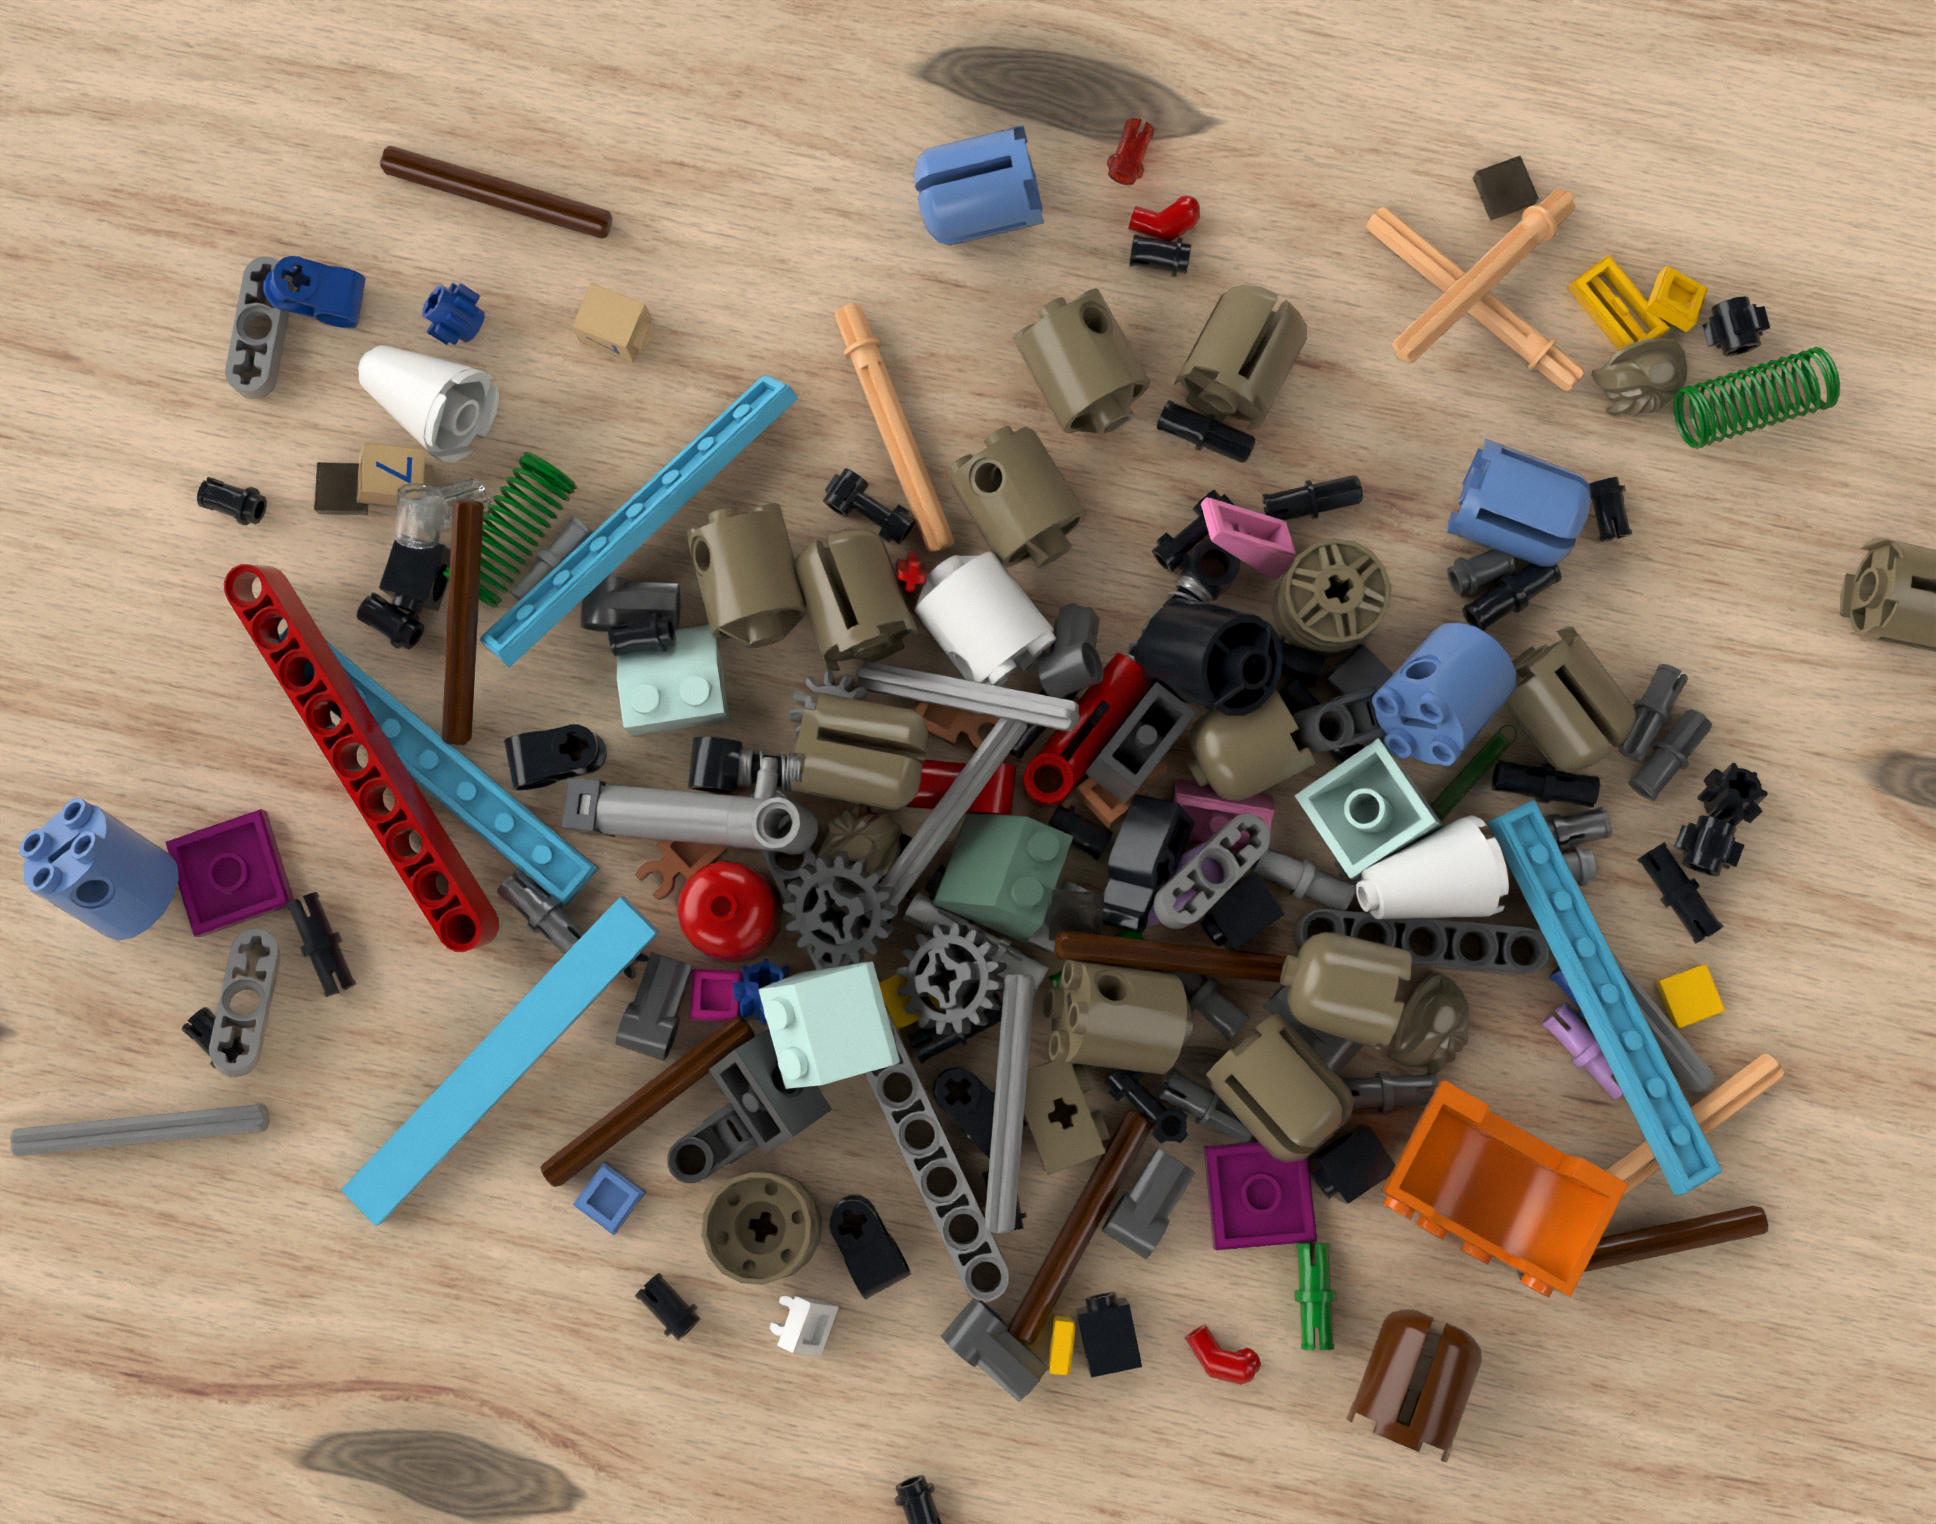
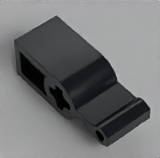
M1139 794L1134 795L1108 860L1110 880L1101 901L1095 907L1093 918L1098 923L1139 934L1144 932L1148 924V915L1154 903L1155 895L1175 874L1195 825L1194 820L1179 803Z

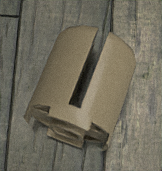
M1240 285L1232 287L1220 296L1174 384H1177L1181 381L1190 392L1186 402L1206 416H1209L1210 413L1215 414V420L1220 423L1223 422L1227 415L1238 420L1251 421L1247 430L1260 428L1307 340V325L1300 312L1287 300L1281 303L1277 312L1272 311L1278 294L1263 287Z
M844 529L828 535V548H824L820 540H816L806 546L795 559V573L807 608L805 612L828 670L840 671L838 661L854 658H863L864 662L879 661L904 649L905 646L902 638L912 632L917 636L920 635L900 582L897 579V574L885 543L877 534L867 530Z
M1884 538L1870 540L1860 548L1869 552L1861 561L1856 575L1846 573L1840 595V614L1850 618L1852 627L1855 632L1850 634L1936 652V550Z
M1567 626L1556 631L1562 638L1560 641L1551 646L1543 645L1536 650L1532 646L1512 661L1516 670V687L1504 706L1551 766L1561 771H1576L1595 765L1610 754L1609 744H1612L1613 747H1619L1629 737L1636 722L1634 705L1573 627Z
M810 691L811 702L817 705L815 710L805 708L795 751L798 754L797 760L801 762L799 773H803L802 782L791 780V791L890 810L906 807L919 791L922 766L927 752L929 736L923 718L909 709Z
M1277 1011L1255 1027L1258 1032L1250 1035L1234 1050L1230 1049L1216 1062L1206 1074L1208 1077L1206 1080L1214 1092L1273 1158L1284 1163L1304 1160L1336 1133V1130L1349 1120L1354 1099L1351 1089L1291 1023Z

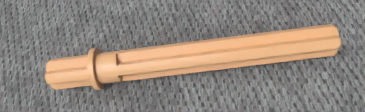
M1557 188L1537 206L1528 207L1522 214V220L1393 341L1392 346L1395 350V357L1398 360L1403 359L1408 364L1415 362L1541 241L1552 239L1557 232V226L1575 210L1576 206L1573 202L1575 196L1573 193Z
M1382 206L1369 219L1366 225L1367 230L1443 293L1466 273L1387 207ZM1490 291L1468 311L1471 316L1528 361L1530 364L1527 368L1530 371L1535 367L1563 391L1568 392L1582 378L1585 372L1584 369L1554 345L1557 339L1553 337L1549 341Z
M854 303L844 305L836 310L835 319L847 347L844 350L845 358L851 359L927 551L930 553L945 551L954 545V537L878 349L882 344L880 338L873 336L862 306Z
M1767 1053L1762 1054L1691 1107L1704 1136L1784 1078L1785 1072L1774 1057ZM1646 1140L1606 1171L1629 1184L1622 1196L1623 1198L1661 1168Z

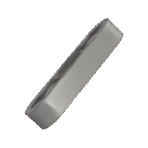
M266 256L254 259L244 270L225 369L228 383L242 396L249 399H260L267 396L276 385L289 316L288 311L280 310L276 307L271 308L264 304L265 294L263 288L259 285V280H265L266 275L279 262L275 258ZM286 275L283 279L289 282V290L293 292V278ZM260 316L269 317L272 321L270 333L263 339H251L248 335V326L251 321ZM245 348L256 351L255 358ZM254 361V366L262 373L260 377H252L248 385L241 375L242 372L251 371Z
M1241 814L1223 825L1156 893L1154 911L1160 922L1172 929H1182L1198 921L1267 851L1270 845V832L1264 821L1253 814ZM1246 830L1251 836L1247 842L1248 846L1240 849L1233 855L1227 849L1233 846L1240 839V833ZM1205 858H1212L1221 865L1223 879L1220 884L1210 883L1203 876L1201 865ZM1192 887L1197 894L1185 903L1184 911L1177 913L1172 907L1176 903L1175 897L1185 893Z
M249 929L240 933L234 939L229 953L209 1045V1055L215 1068L221 1074L228 1077H241L250 1073L257 1066L261 1055L280 964V950L277 941L272 934L263 929ZM255 944H262L264 952L269 954L268 957H259L255 970L257 978H265L264 982L248 977L250 965L247 955H244L243 951H252ZM240 974L244 977L236 978V975ZM242 990H252L260 996L258 1008L248 1015L236 1014L230 1008L233 996ZM226 1023L243 1028L241 1043L244 1050L249 1051L247 1055H238L236 1063H229L226 1054L221 1052L222 1048H231L235 1038L233 1026L225 1027ZM255 1026L254 1031L246 1029Z

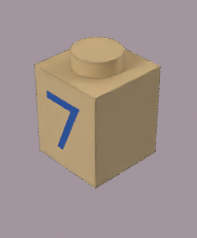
M590 283L571 326L581 343L632 363L639 350H646L654 331V324L651 323L652 319L645 303L594 283Z
M364 443L359 455L357 503L417 509L423 499V494L431 495L433 465H425L426 449Z

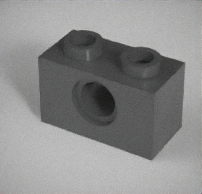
M1156 682L1085 774L1125 804L1142 785L1197 712Z
M769 1029L739 1046L709 1069L765 1156L832 1110L818 1086L785 1089Z

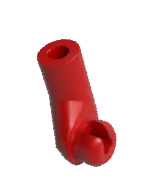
M1181 196L1175 203L1160 213L1135 206L1128 229L1160 240L1173 241L1194 228L1200 219L1199 202L1192 196Z
M1206 1324L1196 1328L1185 1337L1186 1342L1211 1378L1242 1385L1252 1381L1255 1374L1260 1370L1261 1361L1259 1355L1253 1349L1246 1347L1237 1352L1222 1350Z

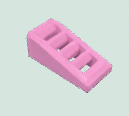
M1208 497L1201 503L1211 541L1263 575L1272 579H1278L1297 557L1286 521Z

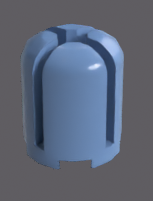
M1023 125L927 148L918 156L913 177L915 188L919 191L917 199L920 213L926 229L939 243L951 246L1044 224L1037 179L1030 155H1028L1026 146L1028 140Z
M1485 438L1483 449L1478 448L1462 483L1464 487L1458 502L1461 508L1458 514L1451 512L1447 532L1539 567L1555 566L1569 556L1576 543L1575 537L1581 534L1587 521L1591 503L1588 481L1578 472Z

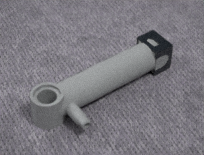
M764 757L761 760L754 798L613 785L600 780L568 778L561 828L589 835L609 837L619 835L778 851L790 855L801 854L808 850L815 842L818 833L817 820L807 807L780 797L775 798L778 780V761L771 757ZM790 814L792 819L791 829L786 836L780 838L778 834L779 823L783 817Z

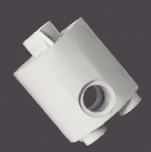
M986 552L980 556L954 555L943 561L927 576L926 585H923L914 610L920 622L968 681L1004 687L1009 682L1007 677L1018 666L1023 671L1037 664L1039 657L1047 654L1045 650L1057 639L1053 634L1054 629L993 552Z

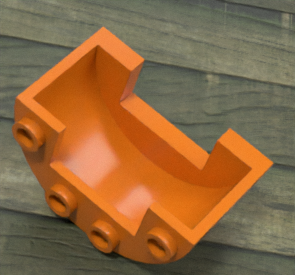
M1440 1080L1382 1190V1193L1387 1195L1383 1205L1410 1220L1414 1213L1418 1214L1419 1218L1415 1225L1442 1240L1447 1232L1464 1241L1460 1250L1486 1265H1489L1492 1257L1524 1273L1520 1282L1548 1298L1553 1289L1571 1297L1629 1184L1584 1158L1561 1152L1488 1110L1490 1105L1451 1083Z

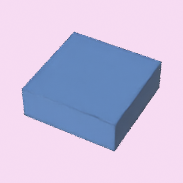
M603 1162L573 1205L611 1234L615 1235L647 1191L609 1163Z

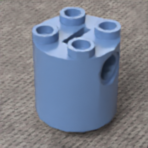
M1460 622L1442 624L1426 637L1372 698L1376 719L1380 727L1387 734L1384 740L1387 749L1401 759L1411 756L1414 759L1429 764L1452 765L1511 697L1516 687V670L1504 648L1495 638L1481 629Z
M81 798L70 800L63 807L62 811L54 815L41 829L29 832L19 848L20 854L25 857L23 865L24 881L31 892L104 936L117 941L134 938L148 930L166 911L174 897L179 880L177 863L168 852L100 807L92 805Z

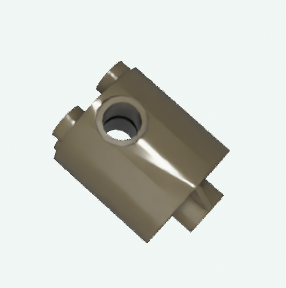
M1091 289L1068 304L1063 297H1060L1044 305L1038 311L1041 320L1018 331L1013 336V341L1063 431L1066 433L1078 431L1091 432L1102 435L1119 428L1133 417L1134 413L1130 406L1149 388L1150 380L1099 289Z
M1010 426L1002 427L985 439L986 449L974 457L969 454L959 458L946 471L951 478L950 483L1003 566L1010 567L1032 558L1036 566L1041 568L1054 562L1071 549L1072 546L1067 540L1066 535L1073 531L1085 519L1087 514L1037 433L1027 426L1013 432Z
M780 504L762 505L753 509L751 513L739 514L736 507H728L708 514L710 524L691 528L686 534L713 637L721 639L735 638L744 643L747 648L764 647L783 640L806 615L805 610L807 608L795 573V559Z
M1066 960L1057 988H1048L1044 999V1015L1047 1018H1052V1035L1049 1041V1057L1052 1061L1165 1074L1174 1066L1182 1046L1188 1043L1192 1033V1012L1182 981L1175 973Z

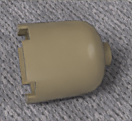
M1276 688L1272 696L1259 709L1245 716H1227L1210 710L1197 719L1190 730L1189 743L1194 757L1186 761L1200 788L1209 783L1218 796L1228 801L1239 802L1249 799L1315 766V761L1308 747L1298 751L1290 734L1299 728Z
M1324 932L1313 935L1305 941L1297 957L1287 955L1281 972L1280 985L1288 987V1006L1291 1014L1299 1023L1355 1043L1382 1050V1045L1388 1046L1403 1012L1404 1003L1394 1000L1399 978L1407 981L1410 980L1412 958L1410 951L1337 933Z

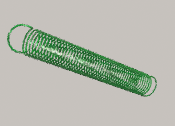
M1500 730L1499 733L1492 736L1491 740L1482 747L1481 751L1472 758L1473 760L1462 769L1463 771L1452 780L1453 782L1430 805L1439 813L1437 815L1441 821L1464 798L1465 794L1474 787L1475 783L1484 776L1485 772L1494 765L1500 756L1504 754L1501 752L1503 750L1505 752L1508 749L1507 747H1510L1512 744L1506 743L1498 736L1501 735Z

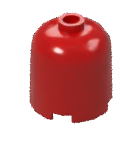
M720 861L703 866L689 877L679 895L677 915L681 931L693 947L715 961L737 963L755 959L770 948L781 929L782 906L778 890L766 875L743 863Z

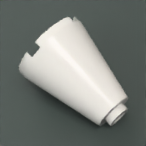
M387 345L375 347L366 352L360 360L358 366L360 385L437 459L443 462L454 463L467 457L474 451L467 446L476 435L485 438L497 414L499 392L497 387L491 385L490 379L493 378L485 371Z
M1473 815L1459 818L1365 869L1361 874V881L1356 884L1358 902L1365 912L1369 911L1376 919L1484 917L1502 912L1505 905H1498L1499 897L1508 895L1509 883L1501 848L1496 838L1486 840L1480 831V827L1487 826L1482 819Z

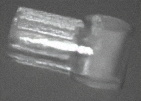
M471 478L437 488L419 483L405 484L399 487L397 490L394 539L399 544L417 549L432 548L438 545L440 534L452 530L453 504L461 499L482 502L484 506L483 514H490L487 506L491 505V500L487 497L484 485Z

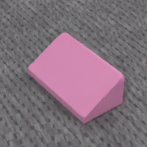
M1176 779L1174 783L1171 801L1179 803L1195 822L1188 840L1189 842L1200 844L1207 842L1223 825L1241 814H1253L1259 817L1270 831L1274 814L1272 795L1259 793L1239 802L1228 801L1218 796L1210 784L1200 788L1195 781ZM1246 830L1241 832L1240 839L1229 849L1240 850L1248 846L1247 842L1251 837Z

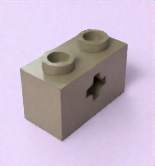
M1050 1061L1027 1070L1024 1116L1047 1175L1106 1153L1102 1141L1110 1139L1100 1110L1090 1113L1083 1093L1090 1091L1091 1086L1082 1064ZM1061 1098L1066 1105L1074 1104L1076 1112L1069 1115L1071 1124L1065 1127L1058 1120L1050 1121L1048 1118V1113L1055 1110L1053 1100Z

